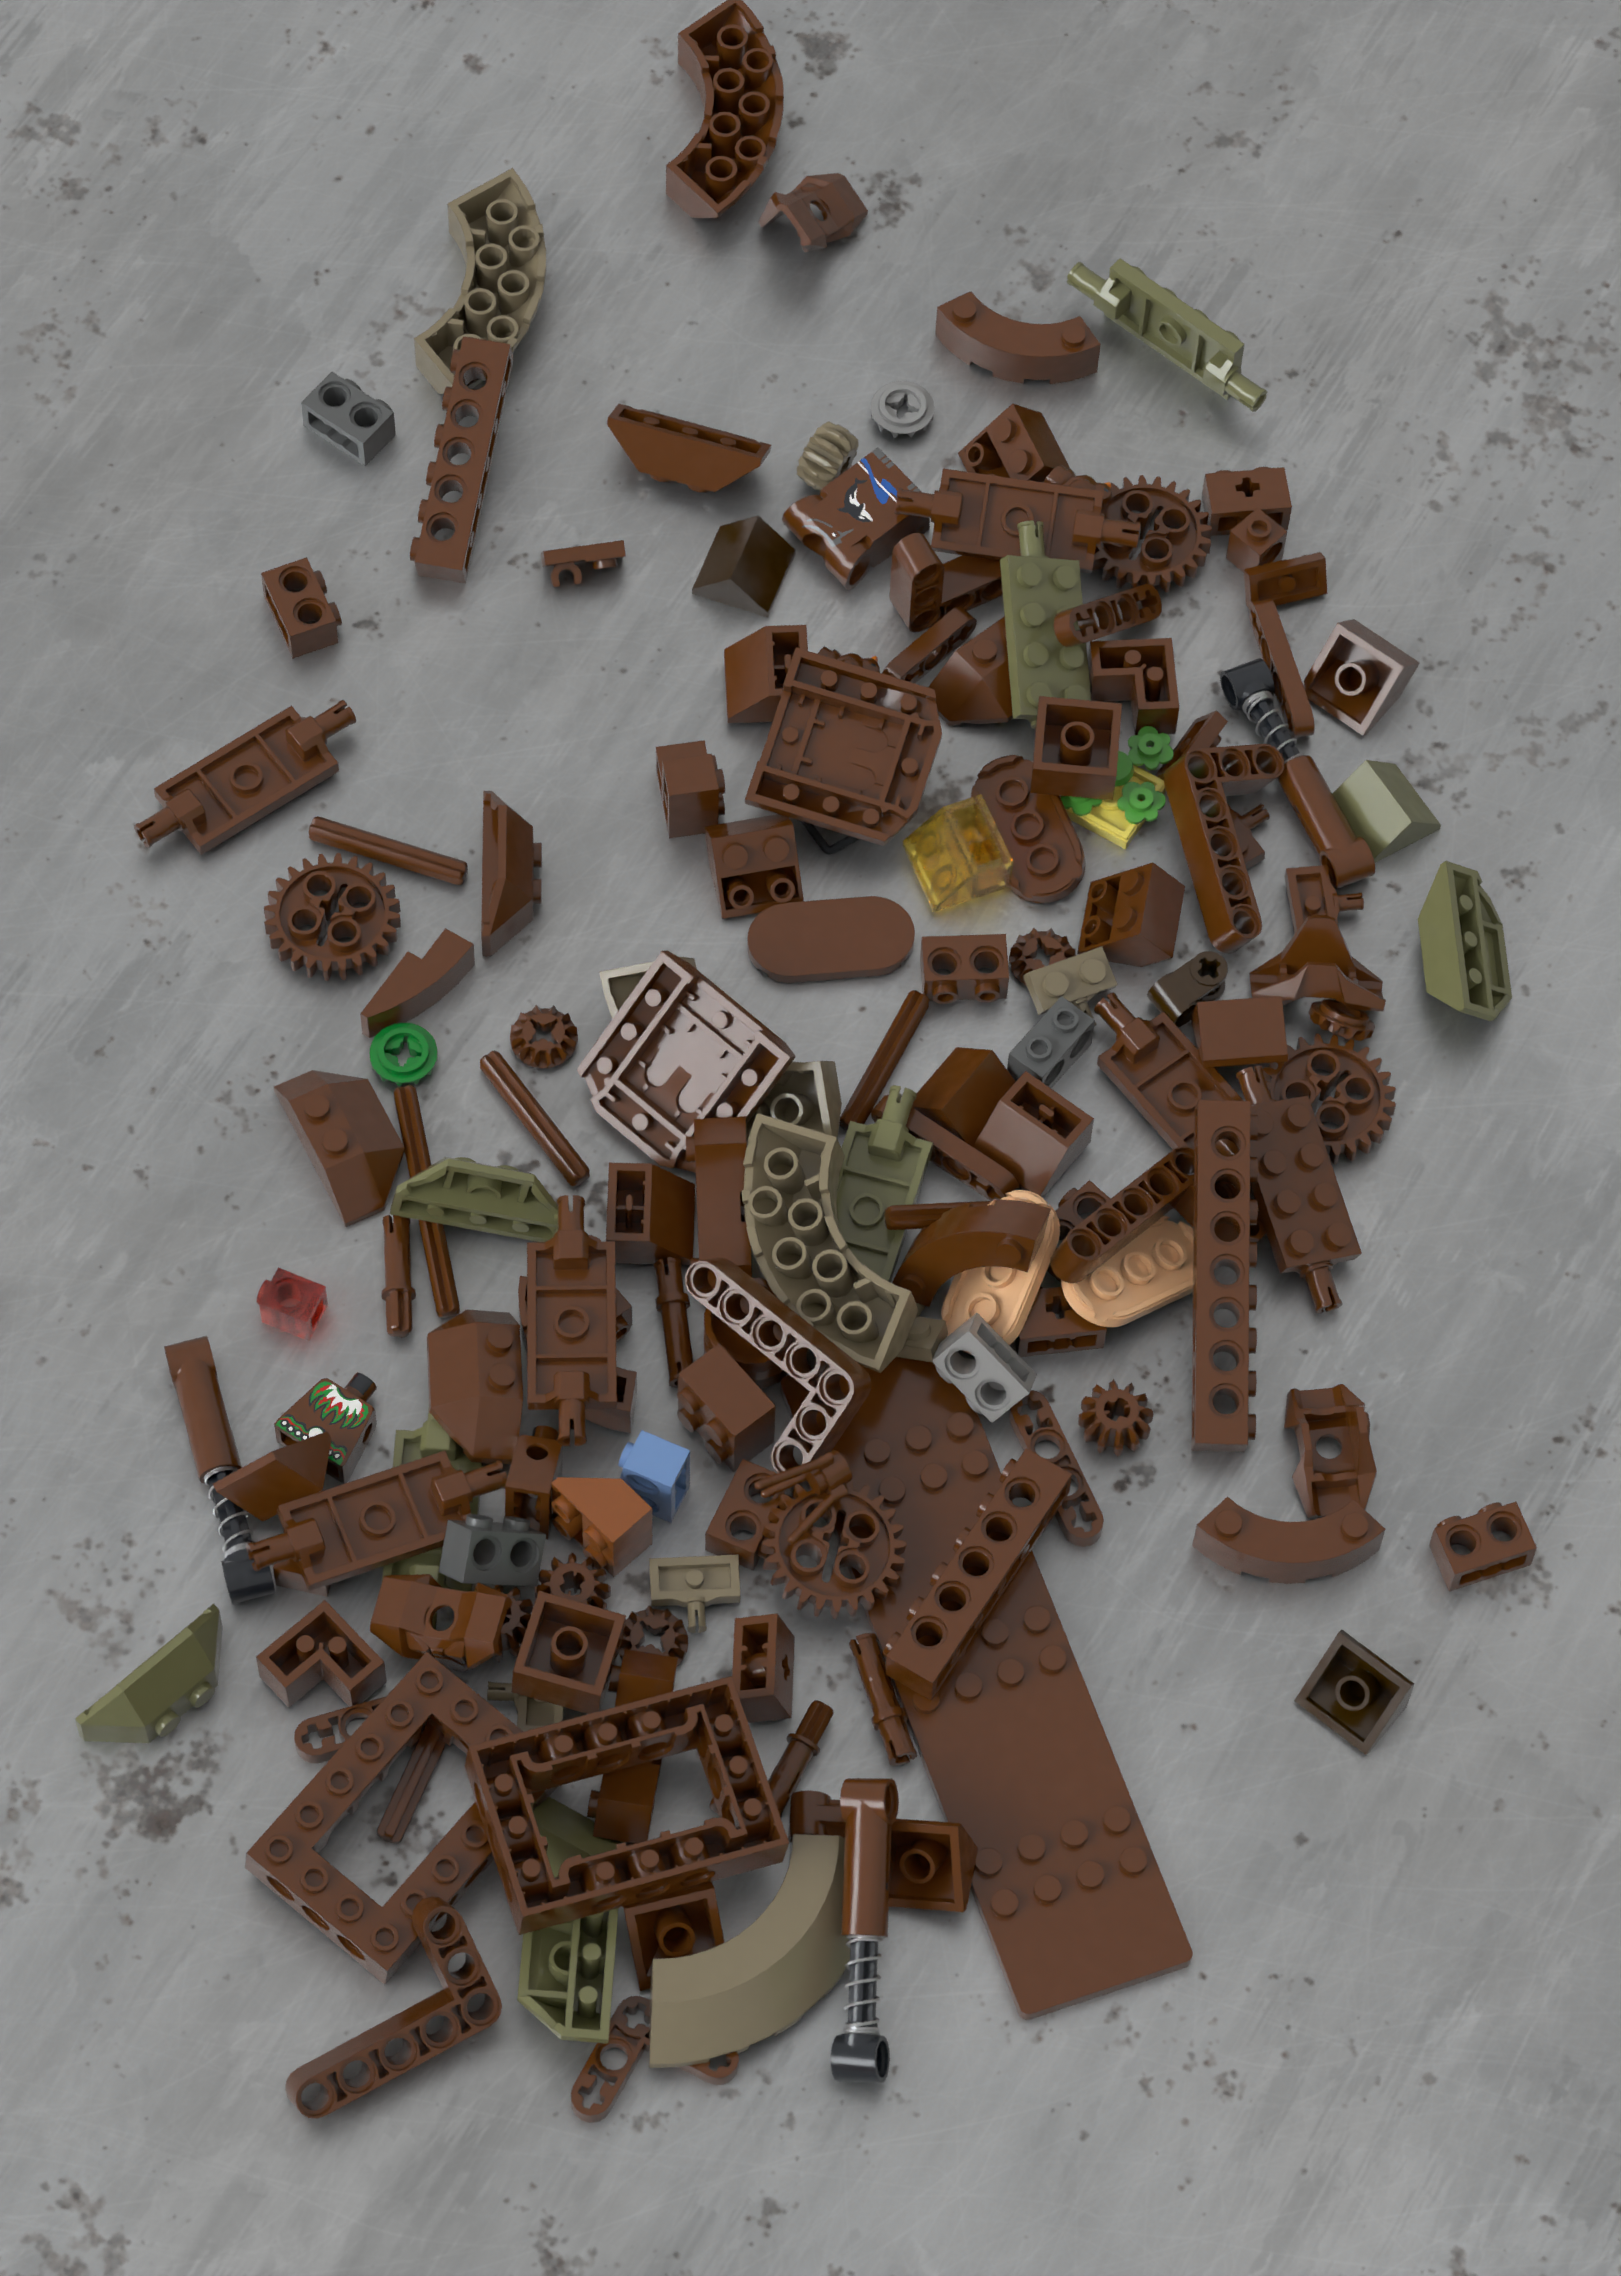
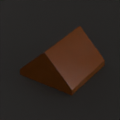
M1282 996L1197 1002L1191 1016V1024L1203 1068L1288 1062Z
M956 1047L916 1093L917 1096L912 1108L973 1147L999 1100L1016 1081L993 1050Z
M327 1431L274 1450L213 1483V1486L217 1493L264 1522L277 1515L278 1505L323 1490L332 1440L330 1434Z
M910 1819L895 1820L891 1831L889 1907L965 1912L968 1905L978 1847L961 1823Z

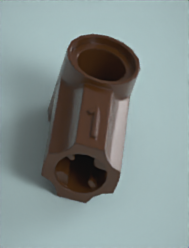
M812 1790L798 1791L791 1795L788 1841L792 1843L793 1834L834 1835L845 1838L846 1823L841 1815L840 1800H832L828 1794Z

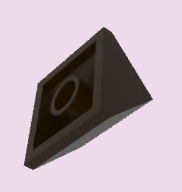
M759 515L721 525L692 588V594L768 618L795 557L796 550Z
M1341 1630L1294 1701L1367 1755L1407 1708L1414 1683L1344 1630Z

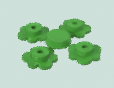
M1152 726L1141 728L1138 736L1133 735L1128 739V747L1130 748L1128 755L1118 751L1115 786H1124L1122 788L1123 796L1118 799L1117 806L1121 811H1125V818L1131 824H1139L1144 819L1149 822L1155 821L1158 817V811L1163 809L1166 803L1165 796L1161 792L1155 791V786L1151 782H1144L1141 785L1136 782H1129L1134 773L1133 765H1145L1148 770H1156L1159 767V763L1167 764L1173 759L1174 752L1169 746L1170 736L1166 733L1158 734V731ZM1061 796L1060 798L1065 809L1072 807L1073 812L1078 816L1089 814L1092 806L1097 807L1102 803V799Z

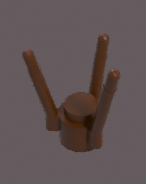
M833 1450L815 1460L755 1482L754 1486L757 1490L766 1488L761 1491V1497L768 1498L805 1481H808L815 1493L821 1494L825 1492L828 1494L788 1537V1542L794 1544L837 1500L848 1495L844 1485L852 1480V1473L844 1457L838 1451Z

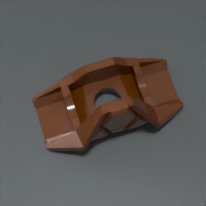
M839 173L806 176L792 192L786 195L775 192L770 197L758 223L763 228L785 214L796 228L801 239L802 249L806 253L827 248L826 243L850 236L867 216L868 210L844 175ZM810 203L821 211L823 221L814 216Z
M1328 915L1308 916L1281 953L1249 973L1252 998L1282 996L1283 1006L1302 997L1330 998L1337 1000L1352 1010L1383 1012L1386 999H1383L1382 994L1383 981L1352 957L1335 918Z
M1338 1384L1333 1388L1302 1391L1293 1388L1287 1394L1284 1429L1295 1430L1300 1454V1461L1292 1478L1307 1518L1310 1519L1332 1514L1352 1500H1355L1365 1510L1377 1476L1369 1441V1414L1364 1411L1366 1408L1365 1403L1344 1384ZM1325 1437L1334 1438L1341 1445V1453L1332 1459L1324 1458L1317 1452L1316 1443Z
M430 1574L385 1575L371 1619L370 1632L401 1657L420 1660L428 1652L441 1664L453 1670L466 1672L468 1669L473 1670L498 1654L499 1636L507 1609L512 1606V1600L509 1595L479 1582L474 1591H459L442 1588ZM443 1607L452 1608L454 1611L452 1625L443 1631L435 1630L432 1619L436 1611Z

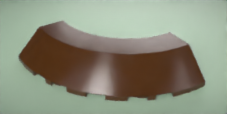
M726 0L678 33V64L695 83L705 110L700 131L695 133L687 147L666 165V194L691 218H718L736 204L763 172L774 151L781 129L784 85L782 73H780L776 60V52L774 46L770 45L764 34L763 25L742 0Z

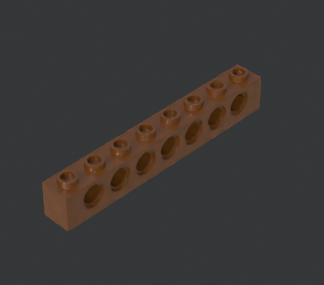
M1198 1100L1195 1107L1191 1451L1244 1452L1248 1446V1440H1255L1256 1414H1248V1397L1256 1396L1257 1382L1256 1371L1249 1370V1354H1255L1257 1346L1256 1328L1249 1327V1311H1256L1257 1285L1249 1284V1268H1256L1257 1242H1250V1225H1257L1258 1215L1257 1199H1250V1183H1257L1258 1158L1250 1157V1140L1257 1141L1258 1115L1250 1114L1251 1101ZM1222 1139L1230 1140L1236 1145L1238 1153L1230 1157L1223 1156L1216 1150L1215 1143ZM1222 1181L1230 1182L1237 1189L1238 1195L1232 1199L1221 1198L1215 1191V1185ZM1219 1224L1231 1225L1236 1230L1237 1238L1231 1242H1224L1216 1236L1214 1228ZM1221 1266L1229 1267L1235 1272L1237 1281L1230 1285L1222 1284L1215 1278L1214 1270ZM1219 1309L1231 1311L1236 1317V1325L1230 1328L1219 1326L1214 1320V1312ZM1219 1352L1231 1354L1236 1361V1368L1230 1371L1220 1370L1215 1365L1213 1356ZM1218 1395L1231 1397L1235 1402L1236 1411L1231 1414L1219 1413L1214 1408L1213 1398Z

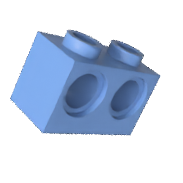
M641 1430L634 1444L628 1442L621 1454L618 1466L623 1468L620 1478L652 1508L653 1516L672 1523L690 1487V1450Z

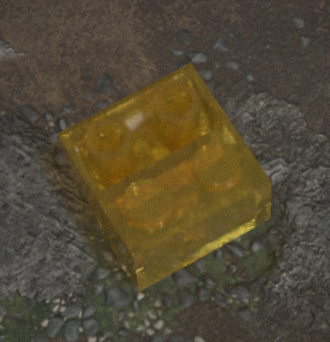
M982 794L943 806L902 842L903 848L933 912L1010 887L1013 860Z

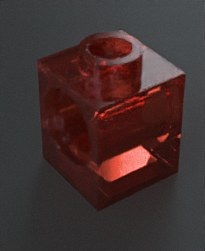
M279 1267L271 1281L265 1280L256 1300L260 1306L263 1323L307 1341H310L328 1306L326 1286ZM290 1298L300 1301L292 1307L280 1305L282 1301Z

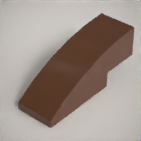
M445 928L422 959L407 951L360 1013L362 1034L368 1038L376 1036L382 1029L396 1023H405L439 1002L460 983L475 965L474 944Z

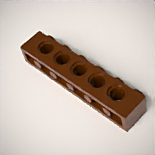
M463 336L460 350L454 349L450 372L455 374L452 387L446 386L442 402V410L447 411L444 424L437 425L434 447L439 448L436 462L430 461L426 476V485L431 486L428 500H421L418 512V523L423 525L420 537L413 538L410 549V561H415L418 576L466 584L513 364L511 344ZM474 379L486 381V384L477 390L467 387L468 383ZM467 416H473L478 419L477 423L471 427L459 425L460 420ZM463 453L470 456V459L462 465L450 462L457 454ZM450 491L462 493V497L456 502L449 503L442 500L444 495ZM441 529H451L454 531L453 536L448 540L442 541L434 538L435 534Z
M1027 1448L1018 1461L1012 1458L1007 1463L999 1479L1002 1485L995 1495L988 1493L984 1497L976 1513L979 1519L972 1529L965 1527L953 1547L956 1553L949 1564L941 1562L930 1581V1585L933 1586L925 1599L919 1596L915 1600L906 1617V1620L910 1622L902 1634L896 1631L888 1640L883 1651V1655L886 1656L885 1674L932 1701L1068 1496L1072 1478L1070 1472ZM1015 1498H1025L1032 1504L1026 1507H1019L1011 1501ZM993 1532H1002L1009 1538L999 1542L992 1540L988 1535ZM977 1566L986 1573L981 1576H972L966 1573L965 1569ZM947 1601H955L962 1608L958 1611H948L941 1605ZM923 1636H932L939 1643L929 1647L920 1644L918 1639Z

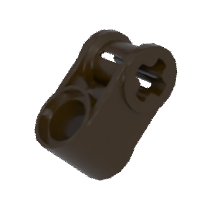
M1212 951L1199 953L1174 972L1160 978L1148 991L1147 998L1160 1013L1165 1012L1178 1028L1182 1027L1191 1020L1197 1002L1217 1001L1221 998L1225 990L1228 964L1219 953Z

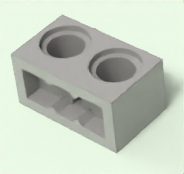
M978 1313L941 1341L932 1359L939 1375L946 1382L953 1383L965 1395L969 1406L976 1413L983 1414L991 1423L1030 1393L1037 1376L1026 1362ZM958 1351H968L975 1359L963 1358ZM988 1382H998L1005 1390H996Z

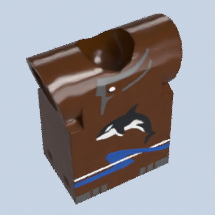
M879 447L823 487L819 495H810L793 503L787 508L782 517L784 525L807 548L823 557L826 568L847 590L855 588L865 577L870 567L874 568L892 556L893 548L902 538L913 533L924 534L930 530V518L895 514L898 488L916 492L922 491Z

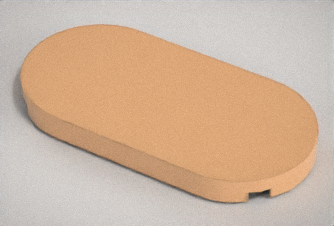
M1014 1190L1005 1193L1007 1196L1000 1199L1027 1202L1051 1209L1043 1241L1028 1272L1007 1267L988 1266L965 1270L954 1275L941 1311L942 1320H945L947 1325V1336L976 1313L1008 1345H1011L1021 1333L1060 1236V1224L1055 1210L1038 1194L1026 1190ZM993 1200L988 1205H994L996 1200Z
M1161 1217L1082 1281L1067 1283L1061 1280L1066 1300L1073 1310L1085 1320L1103 1327H1119L1193 1292V1228L1182 1221H1179L1177 1224L1169 1221L1170 1217Z

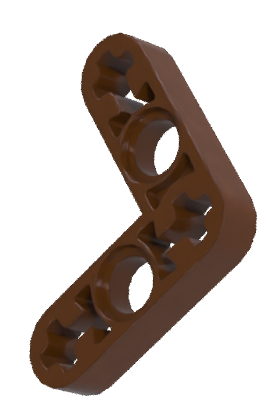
M630 1996L618 2005L610 2019L608 2044H596L575 2081L571 2091V2106L575 2115L582 2121L591 2123L606 2118L643 2052H649L650 2028L640 2023L634 2029L629 2028L628 2017L626 2016L627 2013L635 2015L638 2010L644 2012V2021L650 2025L649 1999L641 1996ZM610 2048L621 2049L628 2057L626 2064L618 2070L607 2069L600 2060L602 2054ZM736 2051L726 2054V2063L729 2067L720 2066L717 2071L710 2069V2061L678 2068L707 2083L723 2085L730 2082L737 2075L739 2054ZM594 2071L605 2080L600 2089V2101L602 2104L593 2103L590 2108H585L584 2097L581 2094L590 2095L597 2085V2076L591 2075Z

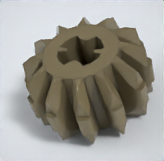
M829 421L824 423L821 427L817 428L815 434L810 437L807 446L803 449L804 452L798 460L797 475L810 487L821 490L852 466V461L857 455L859 447L858 439L848 429L839 424L835 425Z

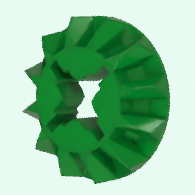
M396 1023L382 1029L374 1037L370 1046L369 1055L372 1070H375L380 1075L383 1082L389 1080L395 1082L399 1087L403 1083L410 1082L417 1085L421 1078L431 1075L436 1061H438L437 1045L433 1036L423 1027L412 1023ZM404 1043H407L410 1056L413 1057H409L404 1066H400L398 1057L395 1055H399L401 1049H404Z

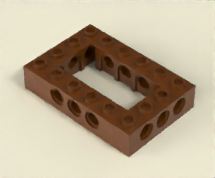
M428 1652L420 1658L246 1852L245 1868L384 1985L421 1944L412 1922V1914L416 1905L422 1899L433 1896L440 1897L451 1906H454L493 1862V1853L477 1803L475 1801L383 1907L320 1856L318 1852L328 1843L329 1834L348 1813L353 1815L358 1810L360 1799L376 1781L380 1780L382 1782L388 1776L389 1767L407 1747L411 1749L421 1737L422 1726L426 1721L441 1731V1734L444 1735L443 1741L450 1746L453 1743L465 1754H467L468 1746L524 1732ZM557 1787L532 1793L534 1799L533 1810L546 1800ZM446 1912L437 1913L431 1918L429 1931H432L445 1917Z
M732 1676L468 1746L465 1769L518 1935L783 1862L789 1846L780 1814ZM697 1749L720 1817L707 1819L702 1826L673 1834L670 1833V1830L660 1832L658 1838L629 1846H626L625 1842L616 1844L615 1850L582 1858L581 1854L572 1856L561 1864L558 1877L554 1878L546 1854L548 1842L546 1836L541 1837L534 1817L532 1793Z

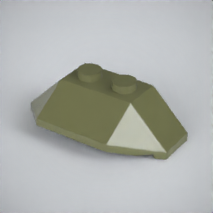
M1445 861L1440 864L1418 917L1426 992L1459 1012L1492 1021L1498 1017L1499 1013L1512 999L1503 924L1490 897L1480 886L1483 881L1478 871Z
M444 1157L398 1185L390 1208L391 1215L536 1242H546L552 1239L558 1231L557 1203L534 1174L519 1171L515 1167L508 1165L491 1166L476 1163L474 1160L466 1157L455 1159Z
M213 1603L198 1618L91 1707L77 1716L75 1722L79 1736L84 1741L150 1743L158 1735L164 1737L171 1733L180 1723V1717L193 1706L198 1708L209 1701L215 1693L219 1678L223 1629L219 1608Z
M619 1908L523 1934L517 2001L561 2040L608 2044Z

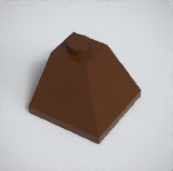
M712 1882L623 1906L640 1991L650 1989L653 1959L690 1956L725 1943L715 1888Z

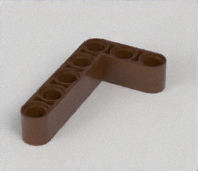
M913 533L902 538L893 548L889 598L909 631L913 633L931 628L957 606H961L966 611H969L1003 595L1001 567L998 560L961 555L942 563L922 533Z
M1269 744L1193 749L1169 766L1163 776L1209 939L1218 951L1226 954L1236 952L1261 933L1262 919L1226 796L1257 793L1283 773L1284 759L1281 753Z
M1189 1146L1175 1148L1071 1229L1051 1257L1050 1265L1054 1274L1067 1283L1082 1281L1173 1208L1193 1227L1194 1148ZM1222 1181L1215 1185V1191L1221 1198L1232 1199L1238 1195L1237 1189L1230 1182ZM1259 1211L1257 1225H1250V1242H1257V1244L1266 1234ZM1219 1224L1214 1228L1216 1236L1224 1242H1231L1237 1238L1236 1230L1231 1225Z
M713 1258L693 1263L685 1274V1285L692 1297L810 1391L771 1452L773 1468L779 1473L798 1466L799 1464L793 1456L795 1446L802 1452V1464L831 1452L871 1391L869 1373L863 1366L732 1261L726 1258ZM710 1269L716 1276L715 1288H712L708 1282V1272ZM742 1296H745L749 1302L748 1315L742 1311L740 1306ZM775 1322L781 1326L783 1331L781 1342L775 1338L773 1333ZM808 1349L812 1350L816 1357L814 1369L811 1368L806 1359ZM841 1376H844L850 1385L848 1395L841 1391ZM818 1411L825 1416V1430H822L817 1424L816 1417Z
M433 1896L424 1898L416 1905L412 1914L414 1929L443 1990L294 2070L286 2081L285 2090L288 2099L302 2115L314 2119L324 2117L486 2029L498 2020L502 2010L501 1998L462 1916L447 1901ZM446 1912L447 1918L444 1926L437 1931H429L431 1918L437 1913ZM465 1953L464 1965L459 1970L450 1972L448 1970L450 1959L455 1954ZM484 1993L483 2005L476 2011L468 2012L467 2006L470 1998L475 1994ZM438 2015L443 2016L444 2022L441 2029L436 2033L427 2034L426 2027L429 2020ZM402 2038L403 2044L400 2051L396 2055L385 2056L387 2044L392 2039ZM361 2061L360 2072L353 2078L344 2079L345 2067L350 2062ZM320 2083V2092L317 2097L310 2101H302L301 2097L304 2089L310 2084Z

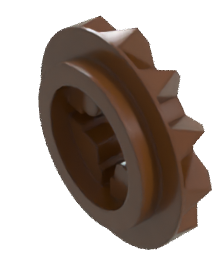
M1033 928L1029 934L1019 935L1017 941L1011 947L1009 955L1010 969L1016 979L1027 986L1023 976L1030 971L1045 966L1040 959H1034L1036 958L1038 948L1044 950L1046 955H1053L1050 957L1049 965L1076 956V949L1072 948L1069 944L1067 936L1061 937L1055 934L1052 928L1048 931H1037Z
M1324 999L1313 1002L1308 1012L1311 1021L1319 1025L1322 1030L1332 1032L1333 1035L1343 1036L1347 1040L1353 1038L1361 1041L1371 1038L1375 1029L1374 1023L1369 1020V1016L1362 1010H1352L1336 1000Z
M535 1005L532 1011L525 1014L520 1012L518 1020L514 1025H511L510 1044L518 1059L535 1068L556 1067L567 1061L577 1047V1027L572 1022L569 1013L563 1014L559 1012L554 1005L550 1009L540 1008ZM535 1028L543 1032L551 1029V1039L554 1043L548 1042L544 1038L535 1041Z
M650 1605L645 1610L639 1612L632 1611L625 1620L624 1637L619 1649V1656L623 1660L624 1650L628 1649L677 1657L678 1666L683 1661L688 1650V1635L682 1619L674 1616L668 1608L660 1610L654 1609ZM643 1628L646 1631H650L653 1635L664 1633L660 1638L662 1652L652 1644L645 1647L641 1646L645 1641Z

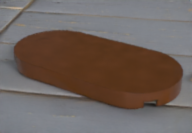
M1017 755L999 757L986 764L977 775L978 779L971 791V800L975 814L1009 888L1020 898L1034 903H1050L1060 900L1073 892L1083 878L1086 862L1081 842L1059 795L1030 793L1033 762Z
M865 896L780 903L766 908L755 917L748 931L747 950L752 964L758 970L760 968L768 974L769 978L783 983L882 976L898 969L907 956H910L914 947L915 929L907 911L896 902L884 897Z

